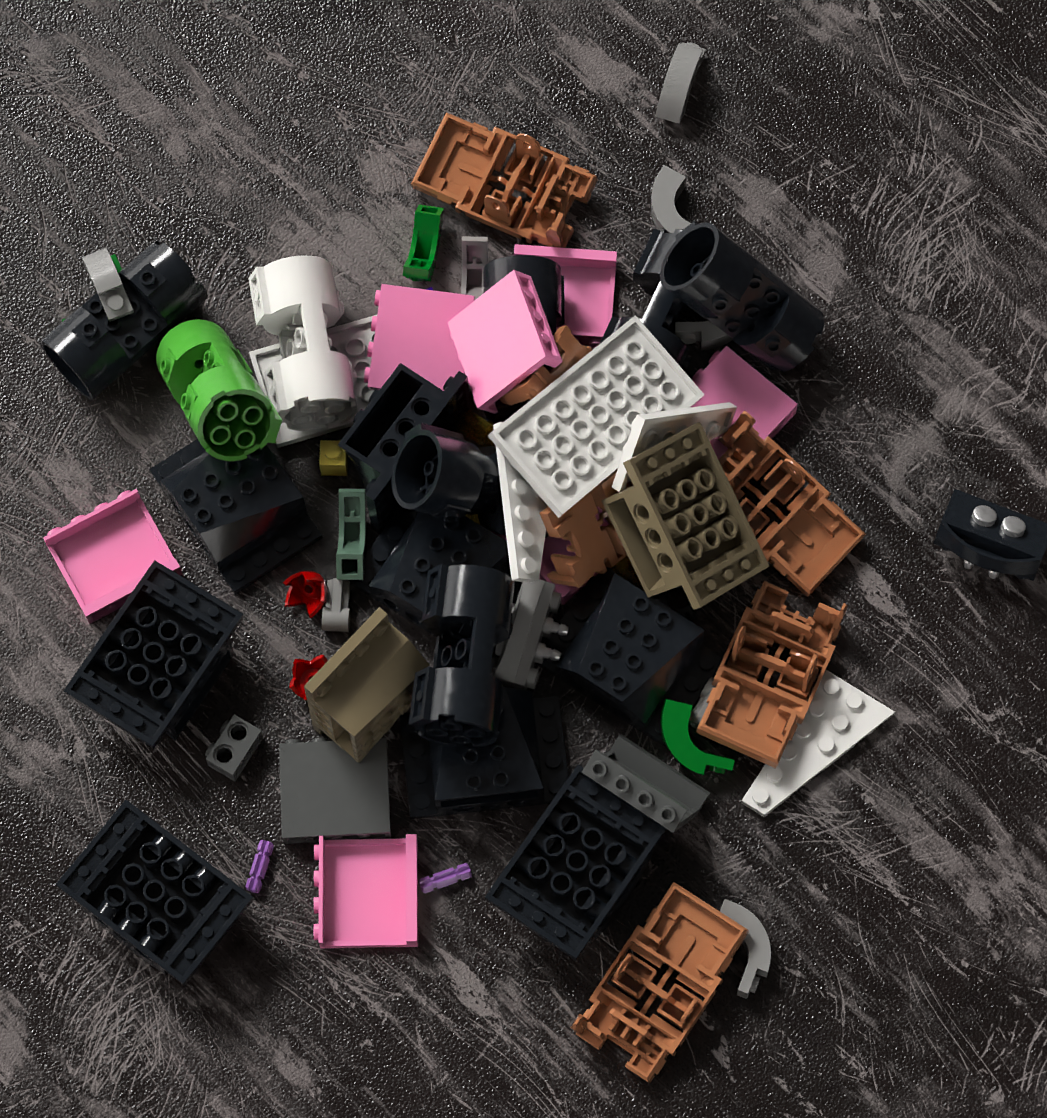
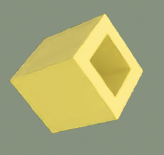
M320 440L319 466L321 476H348V455L338 446L340 441Z

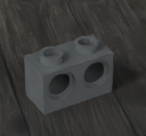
M233 715L231 720L227 719L219 732L221 736L216 743L212 742L209 745L205 756H207L206 762L209 767L236 781L264 736L260 729ZM237 731L247 733L246 737L240 741L233 739V735ZM224 753L232 755L231 760L227 763L218 761L219 757Z

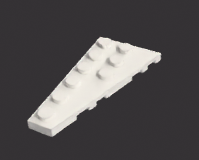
M727 402L637 415L632 422L629 439L623 448V456L612 488L620 492L626 489V483L631 481L623 462L693 424L701 423L709 441L725 433L731 426L737 406Z
M498 422V423L494 424V425H493L494 430H495L498 426H500L503 422ZM496 446L512 581L533 583L539 580L546 528L539 513L547 507V504Z
M826 670L802 724L796 723L798 727L792 740H788L777 767L773 768L765 764L741 803L765 817L800 787L811 781L814 776L825 770L853 748L856 743L876 730L884 721L890 719L895 714V711Z

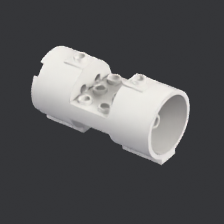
M305 255L287 257L271 262L264 267H256L248 278L256 325H263L267 332L277 335L279 338L282 360L272 361L264 375L268 398L282 418V423H286L287 428L291 430L313 431L328 428L327 424L339 420L340 423L348 421L357 412L354 393L356 373L352 370V364L347 356L340 352L330 351L332 341L330 336H327L326 329L334 326L344 313V304L340 301L339 291H336L332 264L324 258Z

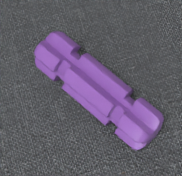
M266 840L259 841L258 854H255L249 873L251 877L247 879L245 886L246 890L253 893L260 892L262 886L261 879L263 880L270 861L269 855L272 854L274 848L273 843Z
M464 863L458 865L456 869L452 867L435 873L431 878L429 876L419 879L421 891L426 894L434 891L433 888L437 887V889L457 883L459 879L462 881L472 876L469 865Z

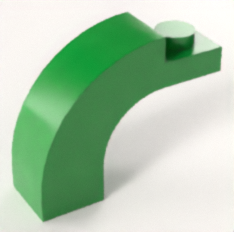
M418 205L415 211L410 252L403 266V276L405 278H409L412 281L431 282L440 244L444 208Z
M664 698L660 715L661 732L668 750L675 759L688 769L704 775L706 765H710V771L725 774L726 769L732 771L734 759L701 751L692 743L688 732L692 705Z

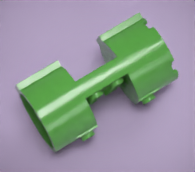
M200 319L189 320L172 328L159 344L156 354L157 368L174 399L181 405L189 425L206 452L220 460L239 461L246 459V455L254 452L259 447L262 449L267 443H275L282 418L252 376L253 372L240 351L235 348L227 333L219 325Z

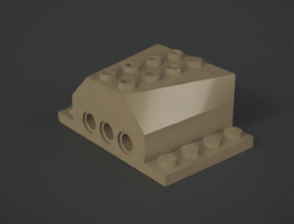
M700 422L689 426L623 462L633 486L601 500L647 597L682 585L694 610L704 606L769 567Z
M380 607L304 685L313 729L320 735L325 733L358 763L363 760L381 737L390 730L398 717L407 712L411 707L415 673L430 666L411 641L389 623L388 614Z

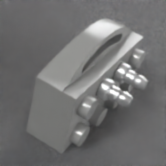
M540 579L533 583L522 582L516 604L512 603L513 630L510 639L496 645L495 654L500 657L494 677L502 682L503 687L527 690V687L535 689L539 676V670L533 668L535 662L542 664L544 658H550L554 661H559L561 652L555 649L552 650L546 647V644L541 643L542 637L550 639L552 632L559 635H567L569 629L566 625H560L557 622H553L554 619L549 618L550 612L558 613L561 604V593L555 592L554 583Z

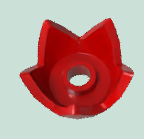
M298 572L282 582L284 585H290L286 595L285 607L305 604L310 618L315 616L327 601L326 583L323 577L316 572Z
M319 655L311 661L304 659L294 660L292 667L293 679L290 682V688L299 697L307 700L304 685L328 661L324 655Z

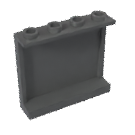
M622 734L618 736L608 752L603 754L596 749L582 771L583 774L673 833L698 815L711 794Z
M381 737L360 763L354 760L334 741H328L327 738H314L312 742L289 739L285 743L279 744L281 826L284 844L319 842V836H323L324 840L392 838L387 738Z

